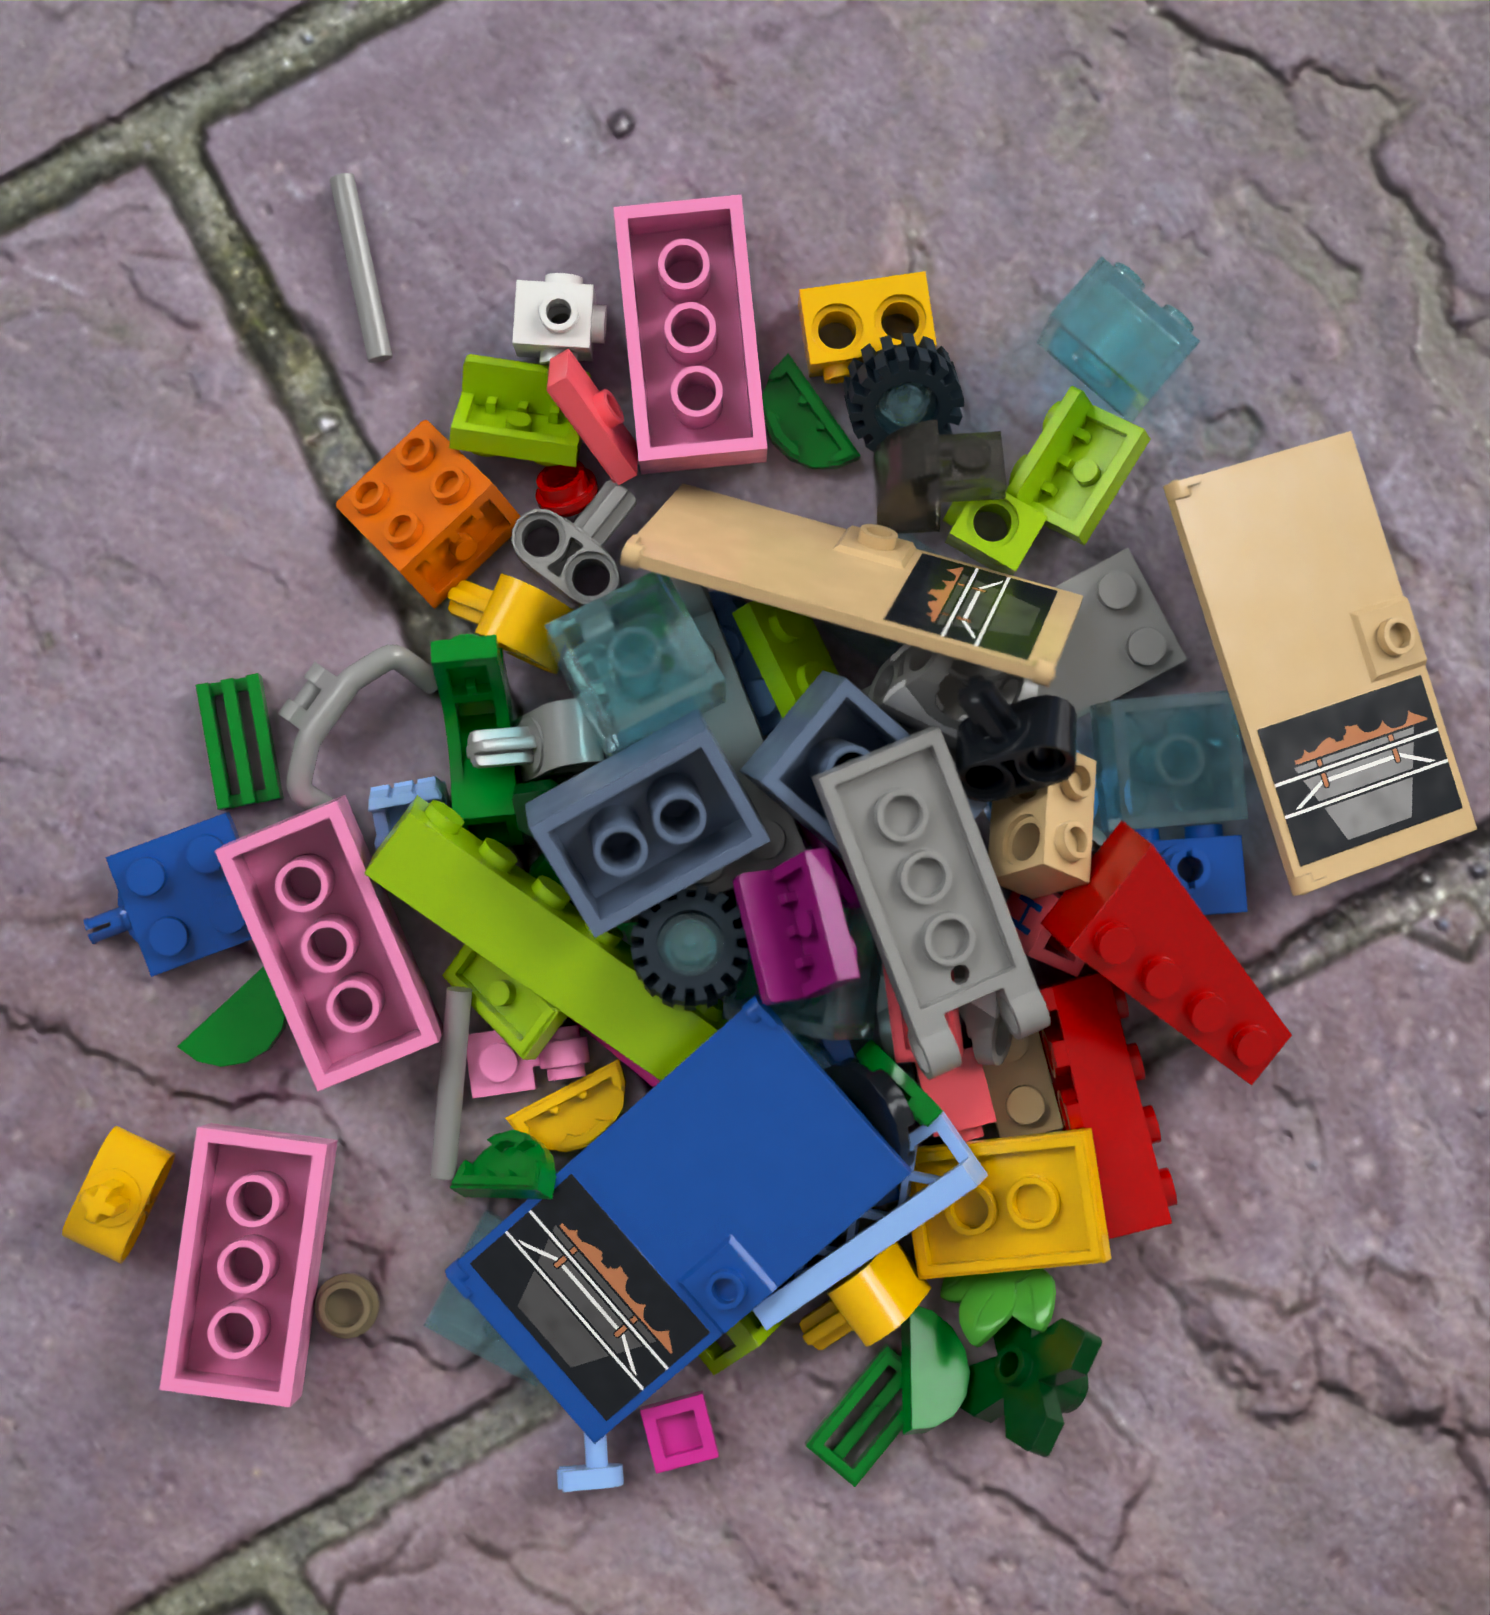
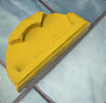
M617 1059L505 1117V1119L514 1130L531 1135L542 1142L548 1150L570 1152L587 1147L616 1121L624 1107L626 1079L620 1060Z

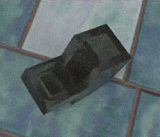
M928 420L905 426L891 433L877 446L873 455V495L876 524L888 527L897 534L940 532L942 502L1005 499L1006 474L1001 431L939 435L937 420Z

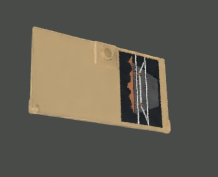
M1345 432L1186 479L1173 480L1169 484L1164 485L1163 489L1292 895L1308 894L1310 891L1327 886L1338 880L1477 830L1427 672V657L1409 600L1403 596L1352 432Z
M684 483L638 534H633L628 539L620 559V565L636 570L642 568L1032 680V683L1046 687L1050 686L1051 681L1055 677V669L1083 600V595L916 549L913 542L899 539L898 534L894 530L882 525L864 524L861 527L852 525L844 529Z

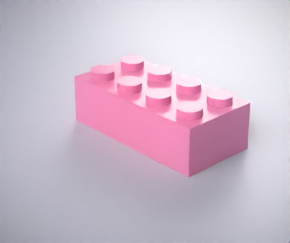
M742 195L613 207L641 475L767 462V439Z
M346 795L228 842L215 850L317 1092L440 1041L443 1034V1024L386 889L364 874L372 856Z
M216 1123L197 1127L159 1390L291 1407L302 1396L338 1140Z

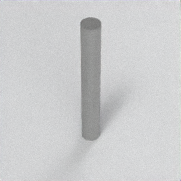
M352 173L337 174L329 180L367 359L369 363L387 361L393 356L355 177Z
M448 987L446 990L430 1174L432 1178L439 1180H452L457 1171L472 989L466 987Z

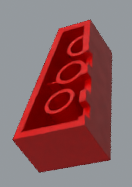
M1122 820L1091 858L1090 883L1067 889L1040 923L1070 952L1251 1086L1292 1036L1153 844Z

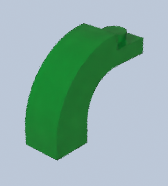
M461 634L451 639L430 641L431 664L441 700L446 728L452 809L463 819L464 825L462 827L480 840L484 841L486 838H491L500 842L505 847L524 845L523 832L518 830L512 802L514 787L520 783L518 765L477 769L473 767L471 760L467 758L466 754L468 735L472 731L513 727V712L503 648H499L496 635L478 636L475 634Z

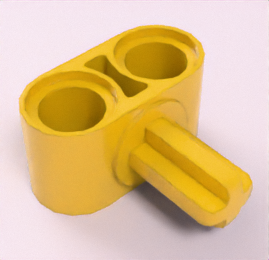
M505 574L500 575L494 590L462 580L456 588L451 587L447 595L450 599L448 610L453 616L478 625L474 634L478 636L496 635L499 648H503L504 652L544 671L557 674L578 627L575 610L548 593Z
M115 1126L104 1140L64 1223L62 1236L122 1264L134 1247L172 1168L175 1153L119 1126Z
M897 1241L828 1289L826 1293L830 1300L802 1317L799 1324L804 1333L802 1338L807 1345H813L816 1349L823 1350L854 1330L862 1343L868 1347L900 1326L913 1313L932 1287L926 1279H918L916 1265Z

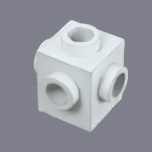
M568 273L545 275V282L517 280L512 340L517 357L540 358L539 364L549 366L552 357L569 348L578 361L592 362L594 343L605 344L607 328V305L596 304L597 299L594 285L583 284L582 277ZM567 319L565 323L555 324L558 320Z

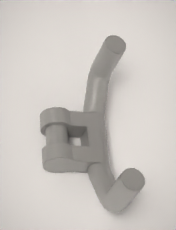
M385 645L372 651L348 666L337 677L316 662L312 664L304 676L308 681L294 700L288 698L278 713L300 729L294 741L286 785L290 798L300 808L307 811L333 800V798L312 785L320 745L357 692L387 672L395 670L427 694H432L438 688L433 668L430 664L400 645Z

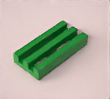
M259 673L245 675L246 677L238 679L229 678L220 680L221 682L211 684L207 682L195 685L217 809L221 811L284 799L262 675ZM245 691L249 693L266 788L255 791L238 698V693ZM219 696L224 698L240 787V794L232 795L215 702V697Z
M885 1343L805 1441V1446L854 1487L857 1486L903 1429L901 1405L852 1466L843 1460L902 1387V1357L893 1348ZM888 1365L893 1367L896 1372L831 1450L825 1445V1442Z

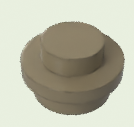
M354 1273L338 1274L327 1280L317 1292L314 1303L315 1315L320 1326L330 1335L343 1339L355 1338L368 1331L375 1323L380 1309L379 1296L375 1287L369 1280Z

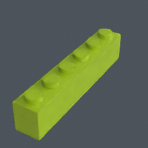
M417 795L372 855L364 872L369 878L660 1081L731 1019V1016L726 1014L728 1009L721 999H718L717 1005L707 1008L705 1004L696 1006V1011H686L682 1005L674 1004L672 1008L662 1004V999L654 995L652 997L645 990L642 980L637 977L631 953L632 946L622 940L623 933L617 926L595 938L578 909L569 903L571 898L563 887L546 876L540 875L537 879L532 877L516 865L518 860L507 847L494 839L486 838L482 841L462 827L464 821L460 815L440 801L432 800L429 804Z

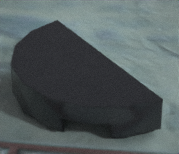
M853 1057L823 1069L910 1167L915 1160V1150H909L910 1139L907 1127L914 1124V1117L903 1092L892 1078L880 1068L871 1071Z

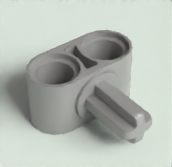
M608 480L574 523L563 519L548 509L528 511L517 519L512 529L511 541L521 563L530 572L575 607L583 609L603 600H607L609 605L617 601L621 593L622 581L616 562L603 546L636 506L637 499L622 484L618 486L617 483ZM540 527L551 528L560 535L556 550L545 557H535L525 549L528 535L534 529ZM588 566H599L610 575V582L606 590L596 596H585L575 588V579L578 573Z
M573 698L544 704L512 722L513 727L474 730L468 735V746L466 747L467 758L471 760L473 767L477 769L519 765L522 783L552 779L556 783L565 782L605 760L596 702L593 698Z

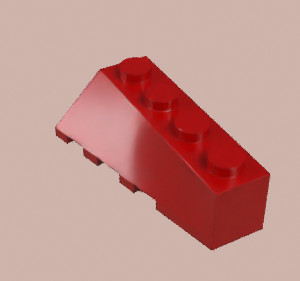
M1097 971L1037 986L1050 1016V1026L1040 1030L1039 1035L1063 1124L1061 1130L1092 1128L1108 1239L1172 1224L1168 1207L1177 1205V1195L1169 1169L1167 1167L1158 1169L1152 1144L1161 1142L1158 1120L1152 1105L1142 1107L1136 1084L1137 1081L1145 1080L1142 1058L1135 1042L1126 1044L1120 1019L1129 1017L1125 992Z

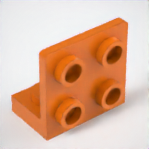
M423 420L336 502V507L399 571L413 588L436 609L447 598L451 587L456 588L460 581L466 580L512 536V529L517 519L521 516L498 488L459 450L449 449L450 441L428 420Z

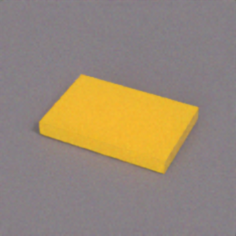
M1092 1128L966 1142L988 1176L973 1190L911 1231L919 1280L1106 1263L1111 1259ZM946 1144L923 1146L917 1148L914 1171L942 1176L959 1163ZM912 1181L910 1197L928 1184Z

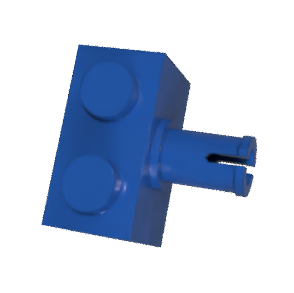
M1223 824L1184 827L1185 839L1160 840L1158 828L1135 830L1153 844L1204 915L1248 912L1242 835L1223 836Z

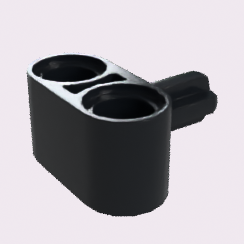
M981 675L969 678L968 685L959 689L958 702L969 717L965 718L958 725L955 768L966 798L980 802L998 801L1058 784L1067 780L1075 772L1077 713L1075 707L1068 700L1058 696L1041 695L1009 704L996 684L990 680L986 681Z

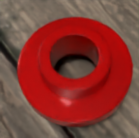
M579 460L576 467L563 465L546 466L536 479L538 488L535 498L539 508L548 509L563 517L573 516L582 512L598 492V483L594 473L585 468Z

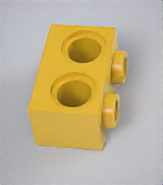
M926 271L799 289L798 309L809 378L823 376L824 383H843L844 376L850 377L848 366L853 358L864 363L861 353L862 348L870 343L876 352L883 349L880 338L887 336V334L883 330L881 322L891 314H903L913 321L916 328L914 334L916 346L919 345L923 336L933 339L935 348H937ZM841 323L851 330L854 340L845 348L833 349L821 341L818 333L827 324ZM892 338L893 345L901 344V340Z

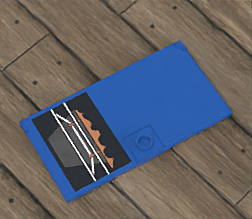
M755 994L742 1006L743 1009L556 1173L552 1199L528 1198L462 1258H457L445 1269V1274L449 1281L465 1299L468 1298L594 1444L912 1173L911 1168L781 1022L782 1020L771 1007L762 1002L759 995Z

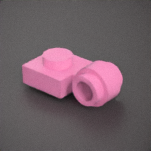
M579 1025L559 1027L535 1060H523L495 1030L468 1035L467 1064L472 1099L537 1089L538 1084L535 1070L537 1066H540V1069H546L548 1081L586 1076L584 1063L590 1062L587 1036L580 1037Z

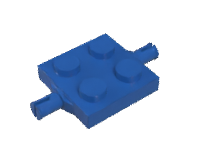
M230 812L220 814L105 857L118 889L119 907L84 919L86 931L108 922L111 923L109 927L88 934L92 944H97L99 941L128 931L139 944L152 977L252 940L215 853L216 849L239 838Z

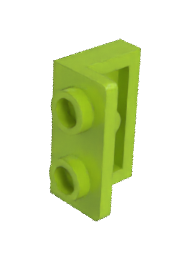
M468 354L465 357L462 393L450 427L449 449L469 451L483 457L503 456L529 460L543 466L563 465L576 467L583 440L546 391L548 365Z
M1071 386L1062 401L1053 404L1047 412L1043 421L1042 433L1029 454L1020 457L1014 465L1006 492L1048 516L1043 524L1044 526L1085 546L1151 439L1144 428L1092 405L1083 390Z
M757 601L749 602L732 612L782 718H784L823 670L839 675L810 616Z

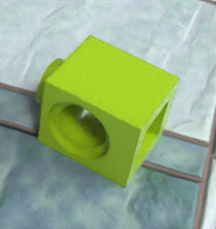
M981 478L973 493L961 488L942 521L952 526L945 543L991 570L1013 576L1048 516ZM982 512L998 514L1005 521L1007 527L1006 537L994 542L982 539L974 529V517Z

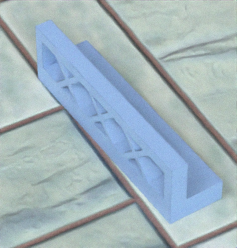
M944 1111L928 1127L923 1124L909 1134V1150H915V1160L910 1166L912 1173L901 1183L898 1206L889 1212L870 1208L861 1217L876 1220L858 1233L860 1218L848 1227L846 1242L838 1247L827 1245L817 1254L824 1257L808 1268L807 1262L795 1272V1277L777 1288L756 1306L753 1312L766 1331L973 1190L988 1176ZM937 1131L959 1164L942 1176L914 1171L918 1144ZM912 1181L928 1184L910 1197Z

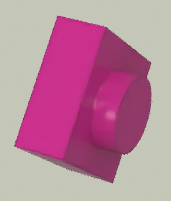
M703 1390L641 1406L640 1413L656 1474L719 1457Z

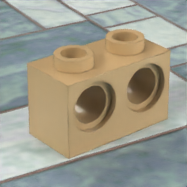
M1076 752L1075 772L1067 780L998 801H992L988 856L999 886L1035 899L1090 883L1096 760Z

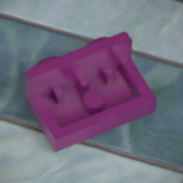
M827 848L804 850L773 869L742 873L733 879V886L761 999L765 1005L820 997L860 978L856 963V944L848 931L840 900V882L837 874L832 869Z

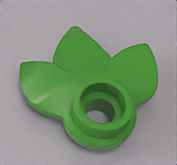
M1044 1268L944 1277L940 1297L949 1302L960 1303L959 1323L970 1344L978 1348L995 1335L1008 1322L1011 1316H1014L1030 1329L1042 1333L1045 1332L1052 1319L1055 1307L1056 1286L1053 1277Z

